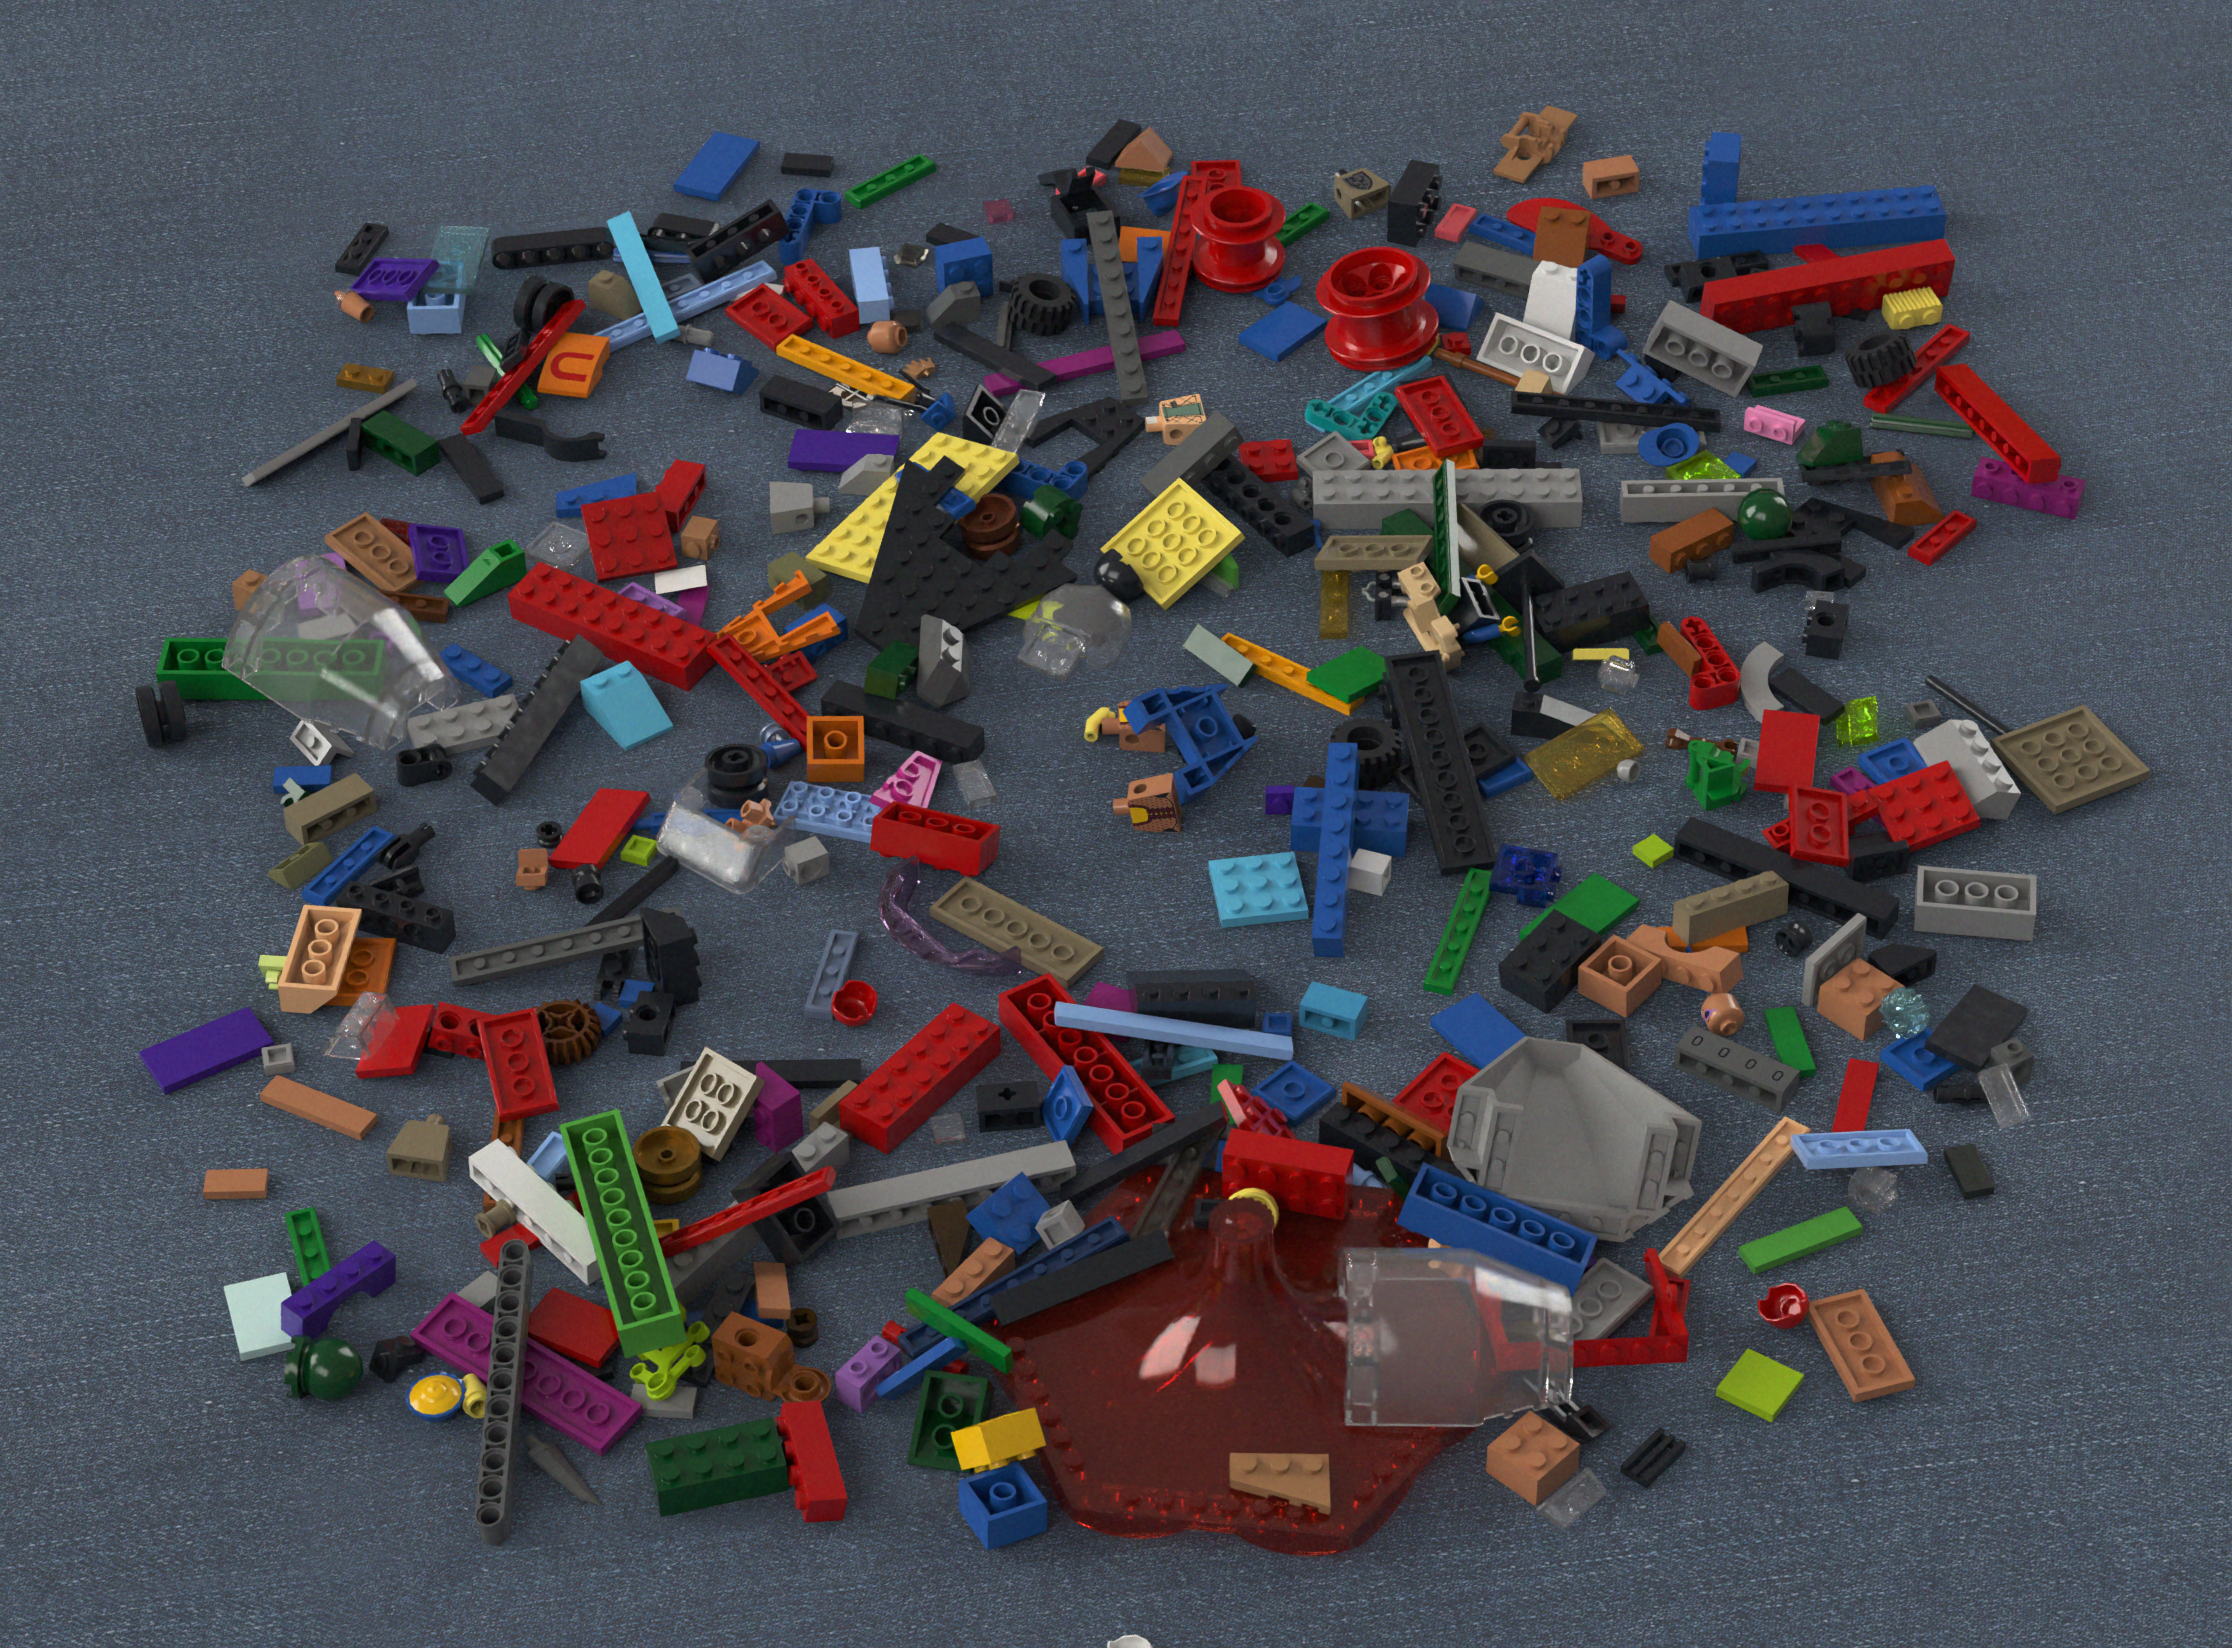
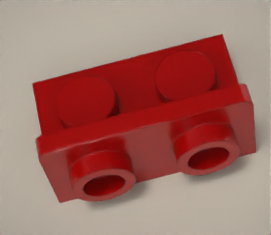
M801 650L792 655L791 653H786L771 665H761L789 694L816 682L818 679V675Z

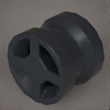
M1798 920L1791 922L1788 925V929L1783 928L1775 934L1778 948L1789 957L1798 954L1800 948L1805 949L1809 947L1813 940L1809 928Z

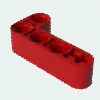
M1694 616L1684 618L1681 622L1680 634L1702 657L1698 674L1693 675L1690 680L1689 705L1696 710L1702 711L1736 702L1740 691V671L1703 619Z

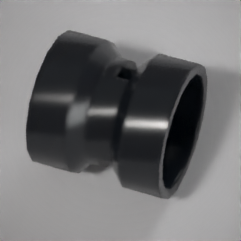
M583 864L576 867L571 874L576 899L578 902L587 905L599 902L604 895L599 869L592 864Z

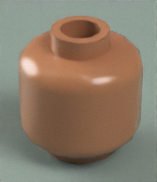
M877 321L868 332V343L878 354L899 353L907 343V331L898 321Z

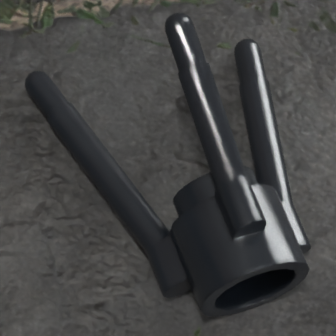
M899 369V373L919 389L918 392H913L910 395L908 402L878 394L873 396L874 399L911 409L920 414H923L936 402L935 397L929 395L931 389L920 384L903 369Z

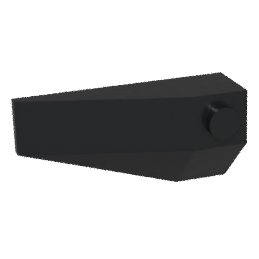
M1516 691L1512 707L1511 735L1623 748L1626 725L1543 694Z

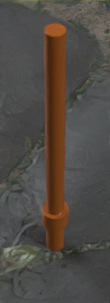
M1438 347L1434 354L1436 358L1450 362L1453 367L1461 370L1464 368L1515 388L1521 379L1468 359L1467 355L1460 352L1453 353ZM1552 391L1551 393L1554 395H1563L1555 391Z

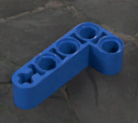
M801 189L795 193L785 218L791 233L778 241L779 260L782 264L793 265L801 261L815 223L835 224L841 221V195L838 192Z
M1597 255L1577 268L1575 339L1579 345L1588 348L1595 353L1596 357L1605 361L1617 355L1616 352L1619 349L1624 351L1628 347V340L1621 330L1610 325L1612 268L1605 256Z
M1019 458L1020 463L995 486L1032 501L1035 497L1032 493L1043 485L1051 484L1078 501L1088 490L1087 466L1081 461H1071L1056 472Z

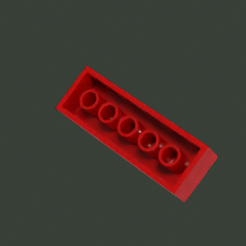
M954 1002L951 1003L839 1102L840 1128L888 1155L1001 1053L1000 1027Z

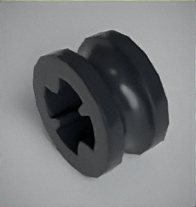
M543 822L536 829L538 844L543 848H556L563 839L562 827L557 822Z

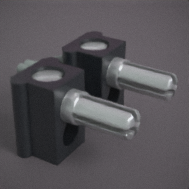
M1376 571V581H1372L1366 588H1362V595H1366L1370 602L1375 603L1374 620L1376 622L1391 620V607L1407 606L1406 601L1411 600L1410 597L1392 596V589H1401L1399 579L1392 578L1393 572ZM1373 585H1376L1375 598H1371L1370 593L1367 592Z

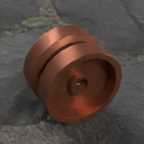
M984 494L976 504L977 508L958 519L967 553L975 559L987 561L997 550H1000L1007 556L1013 553L1021 544L1022 533L1013 501L1007 496L1000 494Z

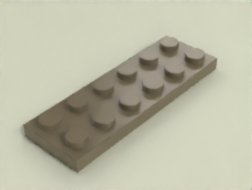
M967 876L929 907L930 917L1040 975L1050 972L1058 983L1067 989L1104 956V948Z

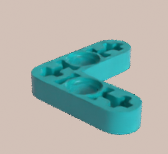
M1388 392L1377 393L1360 418L1323 400L1313 399L1308 402L1304 416L1307 421L1331 433L1336 430L1348 441L1370 439L1373 441L1379 436L1394 414L1397 399ZM1368 417H1375L1380 421L1375 422L1370 420ZM1335 421H1343L1347 425H1339ZM1365 429L1369 431L1368 433L1363 434Z

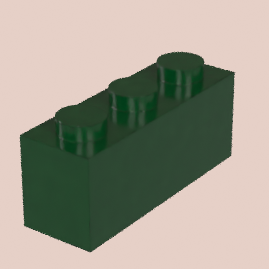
M385 410L361 424L364 446L417 477L440 462L438 441Z
M895 640L889 644L867 666L863 692L893 700L902 692H906L908 686L911 683H915L918 677L919 646Z

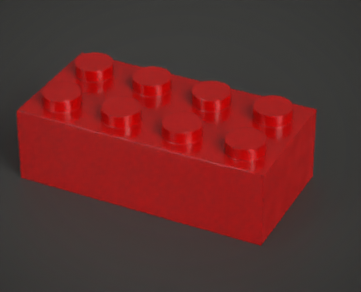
M893 801L873 818L870 850L879 852L883 857L897 856L905 858L909 863L931 864L938 870L952 869L960 871L961 875L973 877L978 876L997 858L1001 826Z
M1232 1128L1223 1151L1222 1198L1229 1199L1234 1193L1243 1189L1257 1188L1270 1194L1274 1198L1278 1209L1344 1221L1353 1193L1354 1150Z

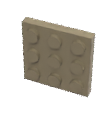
M705 1046L661 1126H679L689 1130L697 1137L701 1151L720 1162L765 1081Z

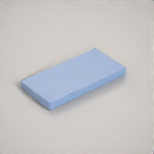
M1910 1129L1791 1135L1790 1146L1807 1170L1927 1164L1928 1153Z

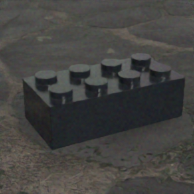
M1630 571L1533 597L1534 629L1560 654L1633 634L1637 631L1650 629L1649 603Z

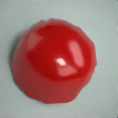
M849 980L839 991H835L831 1000V1012L837 1021L848 1027L863 1026L873 1018L876 1012L878 994L873 986L864 981Z
M1785 1282L1776 1287H1770L1766 1299L1758 1300L1759 1315L1772 1327L1782 1330L1798 1326L1809 1310L1807 1293L1794 1283Z

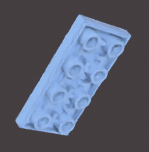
M790 781L773 814V818L777 826L870 843L873 818L883 808L868 802L871 798L869 795L833 789L828 786L822 787L806 784L802 781Z

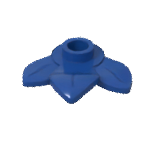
M1297 275L1286 281L1279 276L1272 284L1252 291L1255 297L1264 299L1267 304L1279 306L1289 298V294L1300 288L1302 279L1300 275Z

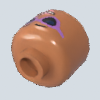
M1711 994L1706 998L1700 1010L1701 1017L1708 1030L1718 1036L1735 1034L1744 1022V1013L1732 994Z

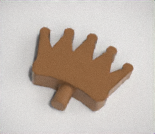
M928 357L927 361L919 358V362L912 360L911 365L906 364V369L903 370L918 380L924 375L929 378L931 373L936 371V367L931 358Z

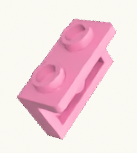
M1757 405L1755 408L1748 407L1745 410V431L1793 445L1805 428L1804 419Z

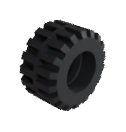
M1029 272L1026 275H1020L1014 281L1007 313L1011 317L1012 323L1017 324L1018 328L1026 330L1025 332L1034 333L1039 336L1057 335L1061 331H1065L1069 325L1076 295H1074L1073 288H1070L1069 284L1062 281L1059 277L1052 276L1049 273Z
M1888 329L1870 334L1854 343L1844 354L1856 386L1861 388L1878 387L1891 383L1907 374L1917 363L1907 334L1901 329Z
M1366 717V719L1354 718L1353 721L1347 720L1343 722V725H1338L1331 734L1330 743H1358L1360 759L1358 788H1364V790L1371 787L1380 788L1382 784L1392 782V771L1400 767L1401 737H1399L1398 731L1393 729L1391 724H1384L1383 720H1372L1369 717Z

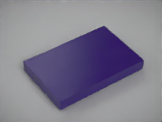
M413 523L409 525L408 533L417 580L452 583L470 566L462 528Z

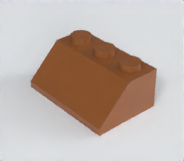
M1898 451L1872 454L1870 464L1908 459ZM1912 462V474L1869 477V481L1889 521L1908 527L1937 523L1945 518L1921 469Z

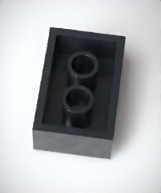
M1416 160L1409 162L1388 200L1387 242L1416 247L1420 238L1423 239L1425 237L1427 226L1432 224L1434 213L1440 210L1442 197L1439 196L1443 179L1439 175L1440 165Z
M1553 909L1498 965L1501 987L1548 1014L1578 984V967L1602 946L1601 936L1560 911Z
M792 1151L781 1153L768 1158L737 1185L731 1193L738 1204L807 1174ZM820 1194L751 1223L777 1263H785V1267L804 1262L842 1228Z

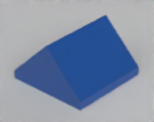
M1430 283L1424 300L1430 303L1438 313V326L1466 333L1485 305V301L1477 294Z

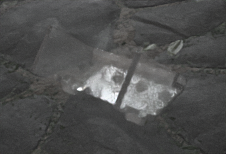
M703 767L675 793L656 837L657 850L665 856L671 855L673 858H677L679 864L732 893L746 894L755 888L785 859L784 847L795 844L796 817L790 815L774 831L763 825L750 826L742 834L699 811L707 802L708 769Z

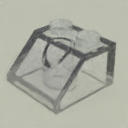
M363 991L321 1050L322 1055L372 1061L400 1020L388 994Z

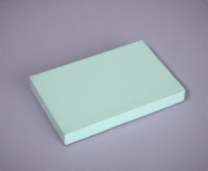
M286 1272L224 1286L241 1361L295 1348L296 1344L291 1342L292 1337L281 1330V1302L292 1296Z

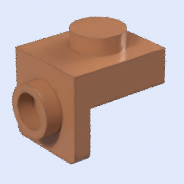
M520 849L518 852L519 868L516 874V887L524 886L526 890H537L541 886H546L549 877L547 849Z

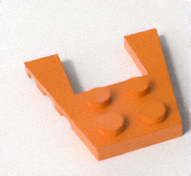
M799 569L794 573L796 577L788 584L780 583L773 589L775 594L764 602L761 600L757 601L752 605L753 611L744 618L739 615L716 634L717 639L730 633L761 663L838 635L841 632L827 611L781 637L777 635L766 616L813 591Z

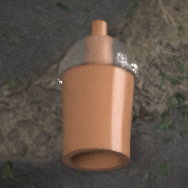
M343 289L340 292L337 290L334 292L337 307L342 313H347L362 323H367L373 318L375 314L374 306L363 299L354 289Z

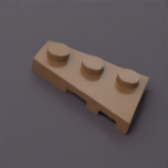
M1230 1453V1488L1266 1498L1272 1495L1289 1499V1504L1299 1507L1302 1504L1318 1507L1321 1513L1330 1515L1329 1454Z

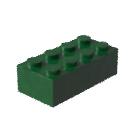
M773 1417L645 1443L648 1469L660 1517L789 1491L787 1464Z

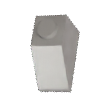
M883 454L865 455L843 472L838 489L839 494L870 496L883 482L895 473L894 456Z

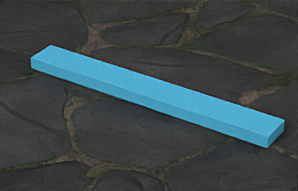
M630 211L608 220V226L657 344L681 335Z

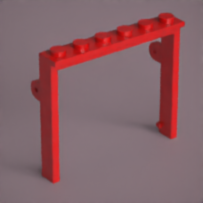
M1646 1248L1643 1260L1645 1262V1271L1651 1286L1654 1287L1653 1292L1670 1336L1507 1344L1500 1323L1499 1293H1490L1483 1271L1486 1270L1485 1261H1480L1479 1258L1469 1257L1468 1278L1493 1352L1495 1370L1514 1371L1687 1362L1689 1333L1678 1308L1676 1284H1669L1656 1248Z

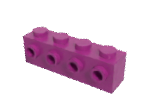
M1981 457L1973 476L1971 496L2076 520L2084 500L2086 480L2058 474L2057 481L2028 485L2006 462Z

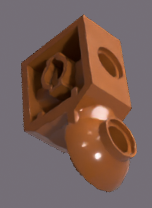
M732 1311L711 1336L716 1380H719L724 1385L733 1386L753 1397H759L769 1402L776 1396L782 1398L785 1403L820 1401L822 1404L827 1399L831 1390V1381L827 1374L816 1368L796 1364L793 1343L786 1333Z

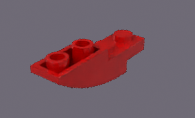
M1864 789L1847 797L1848 837L1855 834L1854 826L1879 814L1877 804ZM1789 818L1762 831V835L1773 849L1783 853H1791Z

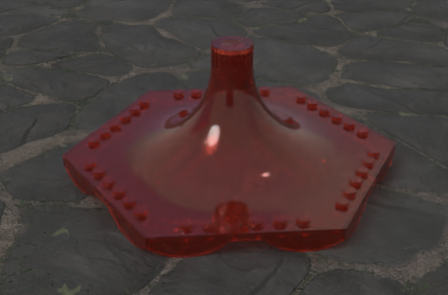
M1149 1166L1126 1178L1082 1219L1085 1224L1083 1231L1111 1215L1129 1233L1130 1241L1162 1229L1174 1254L1173 1260L1004 1328H1000L996 1317L978 1327L1012 1349L1014 1368L1008 1375L990 1364L991 1369L1002 1390L1012 1402L1016 1403L1019 1411L1030 1408L1036 1409L1046 1446L1036 1449L1056 1498L1063 1510L1073 1521L1097 1532L1126 1538L1164 1537L1185 1529L1236 1534L1243 1540L1258 1547L1298 1556H1322L1353 1549L1369 1539L1393 1514L1421 1470L1444 1447L1457 1444L1466 1438L1487 1417L1509 1384L1510 1371L1495 1370V1359L1486 1331L1440 1256H1433L1428 1248L1429 1237L1411 1232L1397 1224L1405 1201L1394 1189L1353 1185L1352 1198L1344 1221L1278 1209L1279 1219L1274 1229V1215H1272L1271 1209H1268V1206L1266 1204L1263 1205L1261 1201H1255L1254 1198L1247 1199L1246 1197H1234L1231 1200L1222 1198V1172L1162 1166ZM1196 1198L1225 1200V1202H1220L1218 1207L1215 1206L1213 1212L1210 1213L1209 1229L1194 1228ZM1230 1453L1329 1454L1330 1515L1321 1513L1318 1507L1302 1504L1301 1507L1289 1504V1499L1272 1495L1266 1498L1230 1488Z

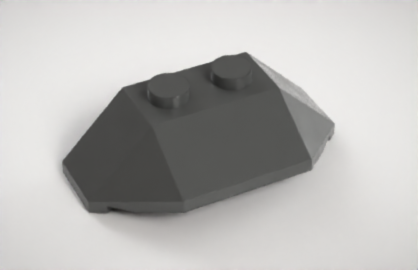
M924 614L921 617L917 696L938 709L970 695L972 655L963 633L958 628L951 626L943 619Z

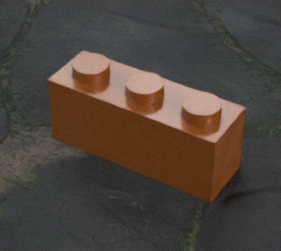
M1712 507L1651 536L1649 558L1667 573L1671 574L1684 568L1685 559L1698 561L1732 545L1734 523Z

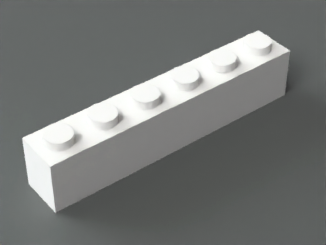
M496 1139L469 1157L470 1177L495 1201L503 1199L508 1202L515 1212L517 1221L536 1235L540 1242L587 1286L602 1277L585 1218L577 1211L571 1201L564 1200L557 1193L555 1187L550 1182H545L540 1178L533 1166L530 1164L526 1165L512 1147H507L499 1139Z

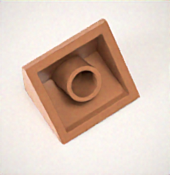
M1148 127L1123 149L1115 162V167L1164 172L1172 158L1173 152L1154 130Z

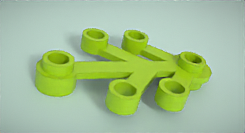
M677 1300L684 1324L687 1319L686 1309ZM702 1321L694 1322L686 1333L687 1341L664 1347L661 1351L657 1349L637 1355L640 1360L646 1361L649 1359L658 1365L659 1368L658 1371L652 1373L644 1363H638L630 1370V1377L636 1384H645L647 1395L651 1400L661 1401L668 1399L674 1393L677 1385L676 1380L689 1366L697 1367L705 1360L706 1354L700 1346L690 1345L693 1342L700 1343L706 1340L710 1330ZM684 1353V1357L672 1368V1364Z

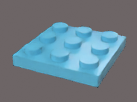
M1294 852L1208 861L1209 874L1222 928L1308 919V906Z

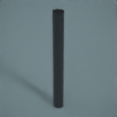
M1929 675L1925 679L1927 686L1999 736L2012 732L2011 729L1933 675Z

